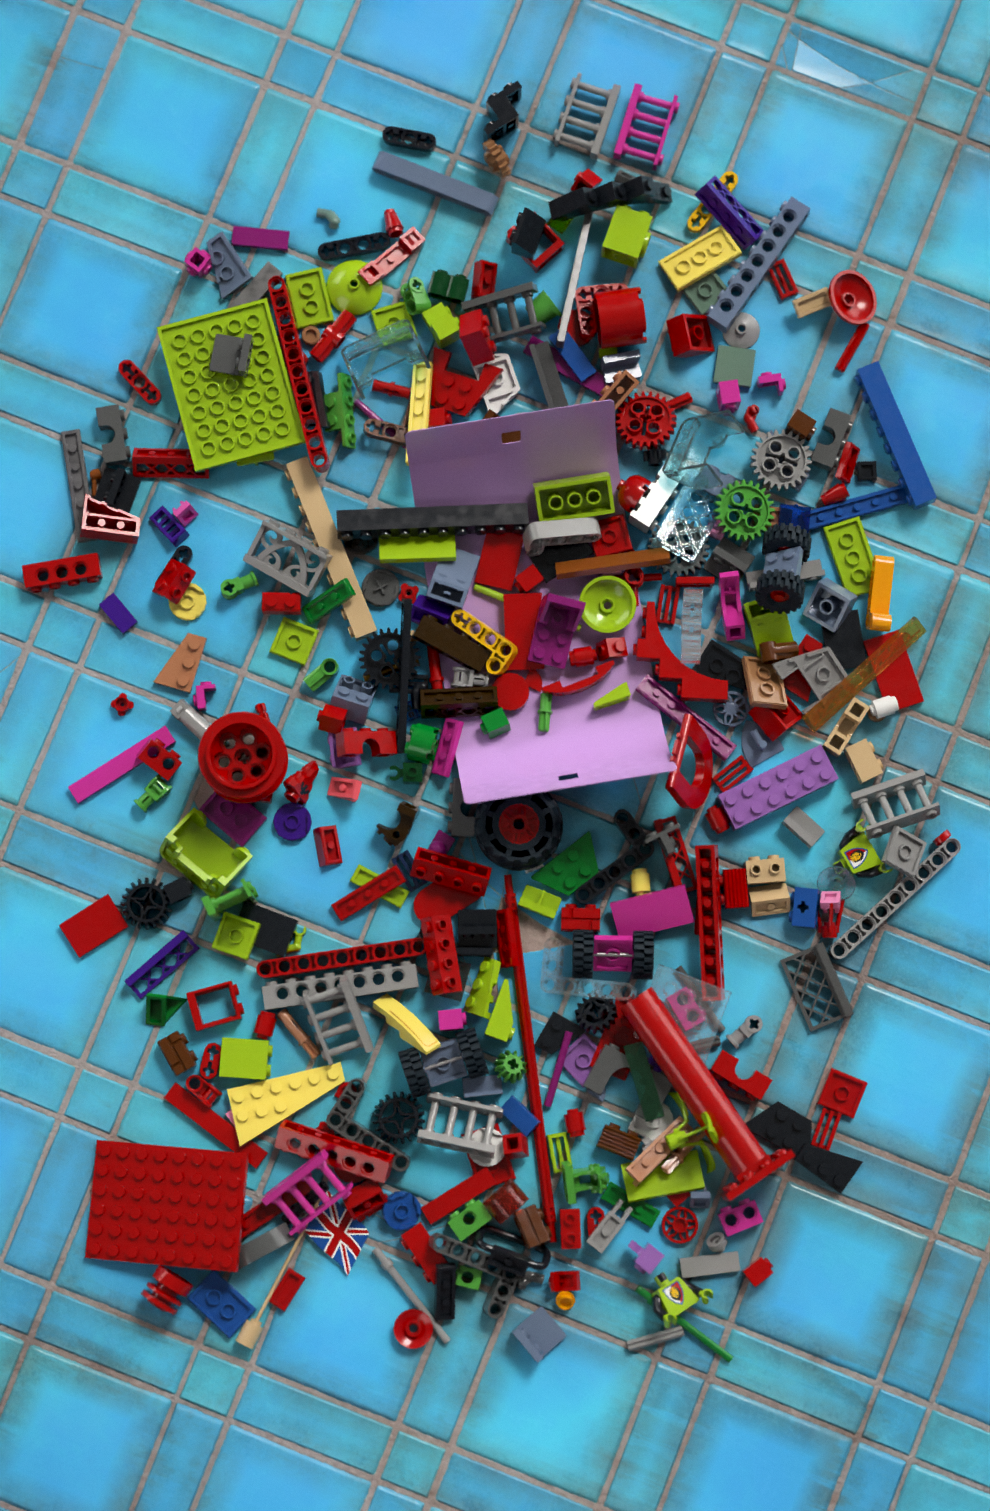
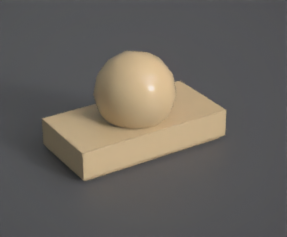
M827 287L791 301L798 319L831 306Z

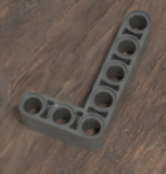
M362 1078L352 1079L326 1119L327 1125L348 1140L366 1145L364 1137L371 1136L374 1143L369 1147L378 1150L383 1146L388 1147L390 1154L395 1155L392 1168L399 1172L405 1171L411 1163L410 1157L405 1152L349 1117L366 1090V1082ZM353 1082L361 1083L362 1090L360 1092H355L352 1089ZM343 1098L351 1100L350 1108L342 1106ZM337 1114L340 1116L341 1122L339 1125L332 1123V1115ZM349 1125H354L357 1128L356 1135L348 1133L347 1128ZM398 1157L406 1159L405 1167L397 1165L396 1160Z
M433 1233L428 1241L429 1246L433 1250L495 1276L484 1302L483 1310L491 1318L498 1319L502 1317L517 1284L519 1275L512 1273L511 1276L506 1277V1270L497 1267L489 1270L487 1264L490 1256L489 1253L444 1234ZM438 1238L443 1239V1244L440 1247L435 1246ZM460 1245V1252L454 1255L453 1248ZM473 1253L478 1254V1259L475 1262H471L470 1259ZM505 1286V1292L499 1295V1287ZM493 1304L498 1306L495 1313L490 1312V1307Z

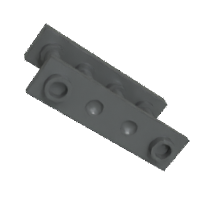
M532 281L461 302L462 310L466 313L477 309H489L495 335L489 338L495 343L529 333L531 335L539 334L542 332L541 330L547 328L543 322H537L532 296L534 293H538V288ZM521 297L525 299L530 325L523 327L519 326L514 304L515 299ZM501 303L507 304L513 329L503 333L496 308Z

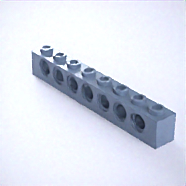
M792 196L788 202L786 200L783 202L779 209L781 211L779 215H774L769 223L770 228L761 233L758 245L752 246L748 253L750 255L748 259L740 263L737 275L731 276L727 283L729 285L727 289L719 293L717 297L718 302L715 306L712 304L706 313L708 315L707 322L725 334L809 216L810 208ZM790 217L793 219V221L786 222L784 218ZM780 232L782 236L776 237L773 233ZM768 246L772 251L766 252L763 248ZM755 261H758V262H760L762 265L759 266V267H756V266H754L752 263L755 262ZM748 276L751 278V281L745 282L742 280V277ZM733 291H738L741 293V295L735 297L731 293ZM728 306L731 310L725 312L721 310V307Z

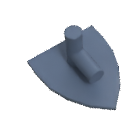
M745 721L741 742L743 753L751 767L784 750L778 738L772 742L756 722Z

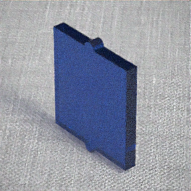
M780 504L778 525L781 526V523H785V525L793 523V526L799 525L801 530L805 528L807 533H809L811 508L798 506L797 504Z

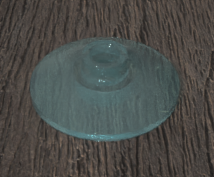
M833 866L824 869L819 874L817 887L820 893L821 891H841V901L854 893L856 881L852 873L847 869Z

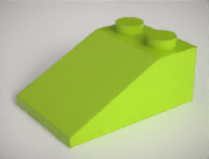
M508 979L503 981L484 1034L506 1043L508 1039L512 1040L515 1028H512L513 1016Z

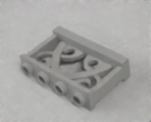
M272 518L270 520H263L243 561L302 595L312 597L333 556L328 554L329 550L326 548L312 545V540L296 536V531L280 527V522ZM273 530L276 532L277 538L269 537L270 542L273 544L270 546L265 540V535L268 531ZM283 536H285L286 538L290 539V540L282 541V540H283ZM262 543L266 549L263 550L258 556H255L260 544ZM293 546L298 555L300 565H291L282 571L280 570L281 558L276 550ZM303 547L308 549L309 551L305 553ZM271 553H272V554L274 555V557L276 558V563H275V564H271V563L269 562V560H270L271 558H273V557L270 555ZM312 554L317 555L320 559V564L316 568H308V564L315 563V561L310 559ZM292 569H300V572L296 571L297 575L295 577L291 575ZM308 572H315L309 586L306 585Z

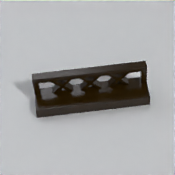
M497 686L420 690L421 719L483 716L498 709ZM494 706V709H485V707ZM453 708L454 710L447 711L446 709ZM427 709H434V711L425 712Z

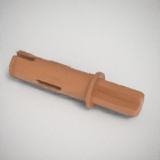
M286 1008L276 1015L298 1041V1046H302L312 1059L320 1055L321 1052L310 1039L311 1036H308Z
M704 1131L698 1136L694 1134L688 1137L686 1143L699 1142L706 1134ZM695 1146L682 1149L678 1147L675 1151H672L671 1156L661 1166L663 1172L670 1174L679 1163L682 1164L684 1162L683 1159Z

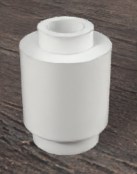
M888 695L871 701L872 705H869L871 715L876 716L877 719L895 714V711L899 710L895 696L890 697Z

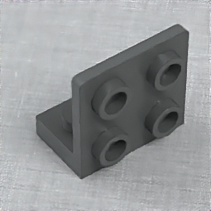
M216 334L210 371L247 377L254 342L253 336L244 334V338Z

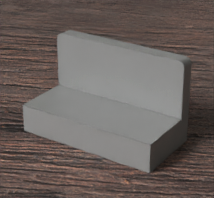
M798 806L781 822L808 848H811L825 832Z

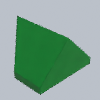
M147 993L146 1024L165 1026L188 999Z

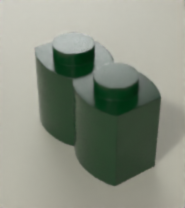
M445 270L433 271L427 295L434 299L446 300L461 305V302H464L466 298L469 279H466V276L461 274L449 275Z

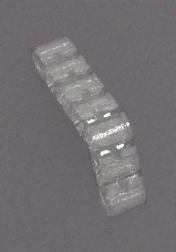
M550 937L545 941L540 987L544 992L553 995L627 1002L636 997V988L628 983L562 977L565 945L563 941L555 937ZM557 941L559 947L556 951L552 952L550 946L553 942ZM556 961L557 966L555 970L550 971L549 963ZM550 980H553L555 983L552 990H548L546 986ZM568 982H572L574 985L573 990L567 992L565 989ZM591 983L593 989L591 993L586 994L584 987ZM610 985L612 991L609 995L605 996L603 989L605 986ZM626 987L631 989V994L628 997L622 995V991Z

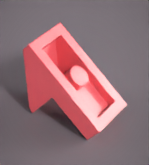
M332 777L327 795L356 802L362 781Z

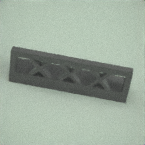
M549 342L529 345L549 409L569 406Z

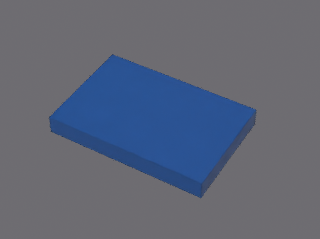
M212 1270L187 1297L228 1338H231L256 1310L216 1270Z

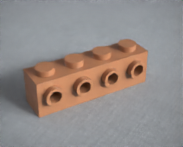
M626 369L623 372L619 370L612 378L614 382L610 387L606 385L600 391L602 396L597 401L612 400L615 404V410L640 383Z

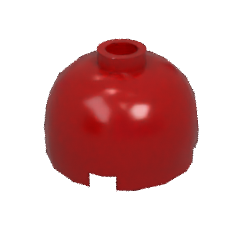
M639 475L630 476L626 481L622 479L616 488L619 490L617 499L620 506L631 513L634 510L632 507L635 508L641 497L645 496V492L648 489L646 485L649 486L651 481Z

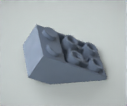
M456 548V561L438 562L426 594V599L462 610L480 556Z

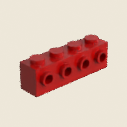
M418 847L410 876L484 897L492 868Z
M450 914L420 919L433 996L463 991Z

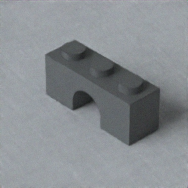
M118 404L96 408L100 430H112L115 432V438L112 442L102 444L106 467L128 464L131 450L130 446H126L125 439H128L127 428H123L122 421H125L124 409L120 410Z
M830 408L822 430L832 434L833 443L823 445L817 442L811 457V465L827 471H831L832 467H837L840 459L837 454L839 449L843 450L846 439H844L845 432H850L853 424L850 421L852 415Z
M454 778L453 783L449 785V794H453V802H449L448 813H452V821H448V832L451 833V837L474 838L475 817H467L462 814L460 807L464 802L460 778Z

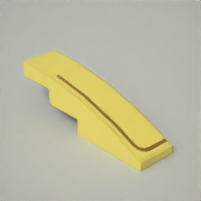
M385 994L373 1001V1008L386 1016L387 1024L400 1031V1038L425 1055L441 1046V1043L413 1013L390 995Z

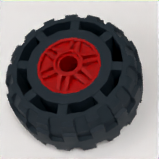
M548 792L481 802L475 816V837L483 854L494 864L512 871L530 870L546 862L557 850L563 833L562 814L555 799ZM521 822L524 828L518 830L514 827V823Z

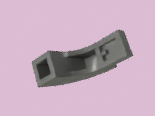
M284 1222L240 1246L238 1270L293 1241L295 1238L293 1235L290 1236V1229L287 1223Z

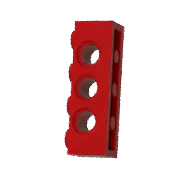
M98 553L22 565L25 588L27 591H31V593L42 592L44 588H50V590L60 589L61 585L67 584L69 586H78L80 582L84 581L95 583L103 578ZM79 567H86V572L84 574H77V569ZM67 570L66 577L59 578V571ZM42 573L49 574L46 581L39 580Z

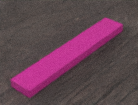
M166 725L70 785L68 788L77 803L83 802L144 763L136 755L150 737L154 740L156 738L160 739L166 744L164 746L165 749L174 744L176 741ZM156 747L148 749L149 756L157 755L158 749Z

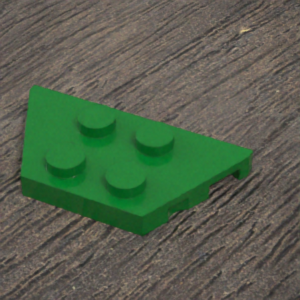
M588 831L531 876L532 880L555 889L566 896L574 893L578 887L599 873L591 833Z

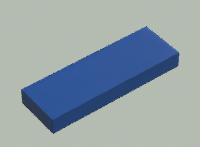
M557 330L548 339L578 380L583 383L596 374L597 370L568 332L564 348H557L556 343L559 330Z

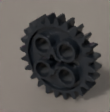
M388 627L387 633L380 629V635L373 632V639L366 638L369 644H362L365 651H360L359 653L364 655V657L360 658L359 661L364 662L360 669L367 670L363 675H370L368 682L375 680V686L382 683V689L389 685L390 690H392L394 684L398 688L399 673H396L390 662H385L387 657L380 648V644L384 645L390 656H395L393 662L399 669L397 661L400 653V635L397 628L394 630V633H391ZM391 640L398 643V648L395 651H391L387 647L388 642ZM416 641L410 643L409 680H413L410 675L411 673H418L414 667H420L416 660L421 659V656L415 655L420 649L413 648ZM373 651L381 652L382 658L379 661H374L371 658ZM384 667L392 669L390 677L382 675L381 670Z

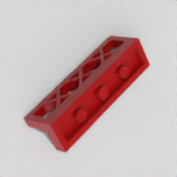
M134 448L132 464L133 476L209 479V469L205 470V472H195L189 449ZM137 464H145L148 469L146 471H137ZM158 464H164L168 469L160 472L155 467ZM183 465L187 469L184 472H178L174 467Z
M672 816L655 820L653 825L657 834L662 832L664 823L673 821L674 825L678 824L676 817ZM679 829L676 832L678 838L673 836L675 832L672 835H668L679 842L680 849L678 853H674L667 858L663 850L662 853L673 887L682 885L681 879L684 875L691 879L693 886L686 888L687 892L697 890V883ZM677 857L685 860L686 867L683 872L676 867L675 861Z

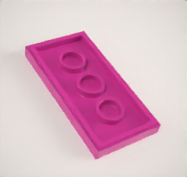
M685 884L610 902L618 936H633V931L657 932L695 922Z

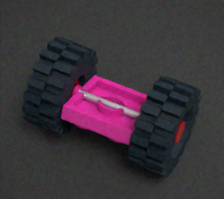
M573 930V978L592 979L593 971L632 972L633 979L652 980L654 970L653 931H633V936L594 935L593 946V930Z

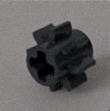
M651 445L650 450L648 451L647 449L643 453L644 462L648 461V466L663 465L662 461L667 459L666 450H662L661 445H658V449Z

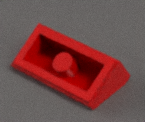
M479 260L474 263L471 298L474 299L495 293L497 263Z
M336 825L313 829L319 866L343 863Z

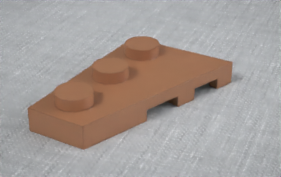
M188 633L153 682L191 693L207 638Z

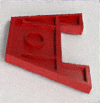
M434 347L431 405L435 408L444 407L447 412L468 418L504 370L485 363L479 381L446 370L452 353Z

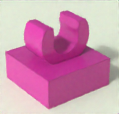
M187 500L185 502L180 501L181 506L177 509H172L173 515L184 527L198 515Z

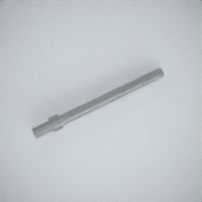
M378 1246L372 1250L381 1262L380 1266L384 1271H388L414 1306L429 1316L432 1321L433 1330L443 1343L446 1344L451 1340L395 1269L392 1260L387 1258Z

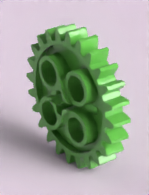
M745 479L741 480L740 484L735 480L733 486L730 483L727 484V489L722 488V494L716 495L720 501L713 503L715 506H718L717 509L713 510L714 513H718L714 520H720L717 527L723 526L722 533L728 531V538L735 535V541L739 540L740 537H742L743 542L747 541V537H749L750 541L754 540V535L757 538L761 537V532L765 533L767 530L765 526L770 527L772 525L768 520L774 519V516L770 515V513L775 511V509L769 506L774 501H768L771 494L765 495L766 488L760 490V483L753 486L752 480L747 484ZM734 494L740 497V503H736L733 500ZM752 499H755V500L758 501V503H759V507H758V508H754V507L752 506V504H751ZM728 505L737 509H730L728 508ZM742 507H745L744 510L748 512L743 514V510L740 509ZM751 512H757L760 514V516H757L756 514H753ZM729 513L736 515V522L729 519ZM748 517L754 520L753 527L748 525Z

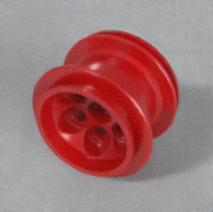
M234 712L220 717L204 732L198 748V763L204 779L219 796L235 803H253L270 796L280 786L288 768V753L281 734L269 720L251 712ZM247 735L254 736L252 744L244 743V738ZM228 740L235 741V746L232 749L225 747V743ZM260 749H266L268 751V754L265 758H259L257 756V753ZM243 754H245L246 757H249V759L246 760L247 763L243 764L242 761H239V759L242 758ZM228 758L230 760L229 765L221 767L219 764L221 759ZM256 767L262 769V774L258 777L252 775V770ZM236 772L243 773V778L240 781H234L233 775Z

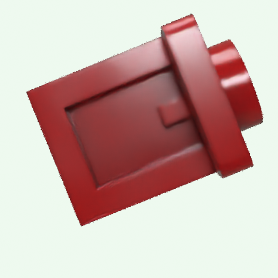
M625 637L606 638L596 643V653L599 661L628 656Z
M580 1271L550 1272L549 1286L551 1287V1292L579 1291Z

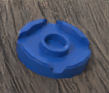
M397 1191L387 1197V1203L384 1202L382 1206V1217L391 1228L399 1231L408 1230L413 1227L421 1214V1205L418 1199L406 1191Z

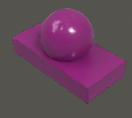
M438 830L428 850L447 855L456 839Z

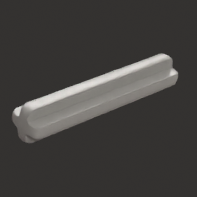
M677 1326L628 1340L627 1346L629 1351H634L683 1337L684 1331L682 1326Z

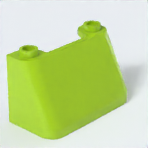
M194 807L168 833L159 852L168 863L190 879L211 898L217 899L251 861L253 855L245 847H237L235 850L206 827V815Z

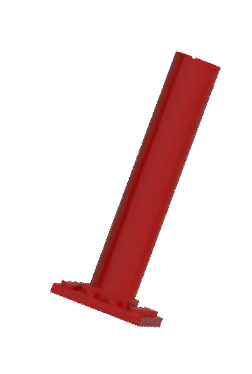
M652 987L620 1008L700 1127L706 1126L701 1116L702 1113L707 1112L712 1126L715 1128L718 1136V1143L712 1141L707 1129L704 1130V1133L736 1180L735 1183L730 1182L722 1188L723 1192L720 1195L724 1201H731L795 1157L791 1149L785 1150V1148L778 1149L771 1155L765 1153Z

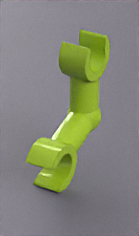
M305 926L302 933H297L296 927L294 944L289 945L287 953L301 950L302 938L307 932Z

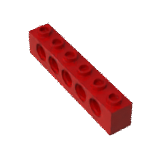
M287 1119L279 1126L274 1146L283 1152H291L304 1159H311L321 1150L325 1149L329 1154L326 1159L327 1165L333 1166L340 1171L351 1172L358 1177L370 1178L377 1183L386 1182L390 1176L395 1156Z

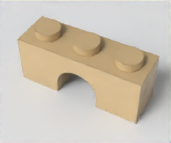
M853 697L822 745L823 749L838 758L870 706Z

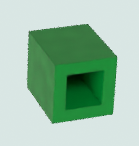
M502 707L481 716L482 724L479 725L483 734H488L490 739L511 730L510 723Z

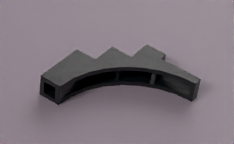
M638 176L625 183L611 181L595 189L581 187L549 201L548 204L552 220L564 222L590 212L616 207L617 205L621 206L622 204H669L673 201L669 184L654 182L652 177Z

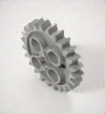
M776 429L773 436L770 432H767V439L761 436L760 440L762 443L756 441L755 446L757 448H753L751 451L756 455L750 457V460L755 461L750 465V467L756 468L753 471V475L759 474L757 481L763 479V486L769 483L770 490L777 486V491H780L781 486L787 491L788 485L794 489L796 487L795 482L801 485V478H807L804 472H810L811 470L806 465L812 464V461L807 459L812 456V453H806L809 446L803 447L805 439L798 441L799 435L792 437V431L786 435L785 429L782 430L781 434ZM774 444L778 445L780 447V451L773 452L770 446ZM795 451L798 457L793 459L789 456L788 452ZM780 457L784 458L782 464L778 463ZM771 462L774 468L768 470L764 467V463ZM788 468L791 470L792 475L785 476L782 470Z

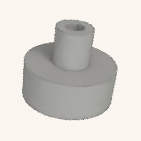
M715 1232L707 1238L706 1243L712 1252L722 1253L725 1251L727 1239L723 1233Z

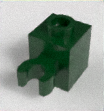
M403 763V769L397 766H390V770L397 771L395 777H390L391 781L403 778V784L423 785V763Z

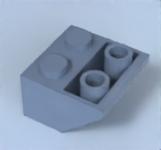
M342 674L332 695L330 705L347 709V720L364 725L378 686Z

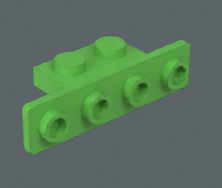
M340 372L337 373L338 391L324 395L325 405L328 408L327 418L331 428H325V432L331 433L341 430L342 446L355 449L356 435L354 430L355 417L353 415L354 400L351 389L352 380L350 375Z

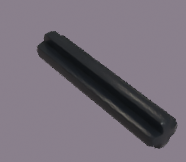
M321 1181L318 1184L325 1193L329 1190V1186L325 1181ZM313 1190L304 1196L311 1205L319 1199ZM299 1202L290 1208L297 1218L305 1211ZM283 1214L281 1216L282 1221L286 1222L287 1225H290L291 1222Z

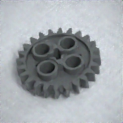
M680 517L677 518L676 522L670 518L669 524L663 521V527L656 526L658 532L652 531L651 535L654 538H649L651 545H648V549L669 546V553L674 556L670 564L657 565V570L663 568V575L668 571L671 578L674 573H677V577H680L681 573L688 577L689 571L694 575L695 568L701 570L700 563H706L703 557L709 556V553L706 552L710 548L709 545H706L709 538H703L706 532H699L701 525L694 527V520L689 524L687 523V518L684 519V522H681ZM677 532H680L681 563H677ZM666 535H671L674 538V540L668 542L664 539V537ZM689 535L693 538V540L687 542L683 539V537ZM691 554L693 559L686 560L683 555Z

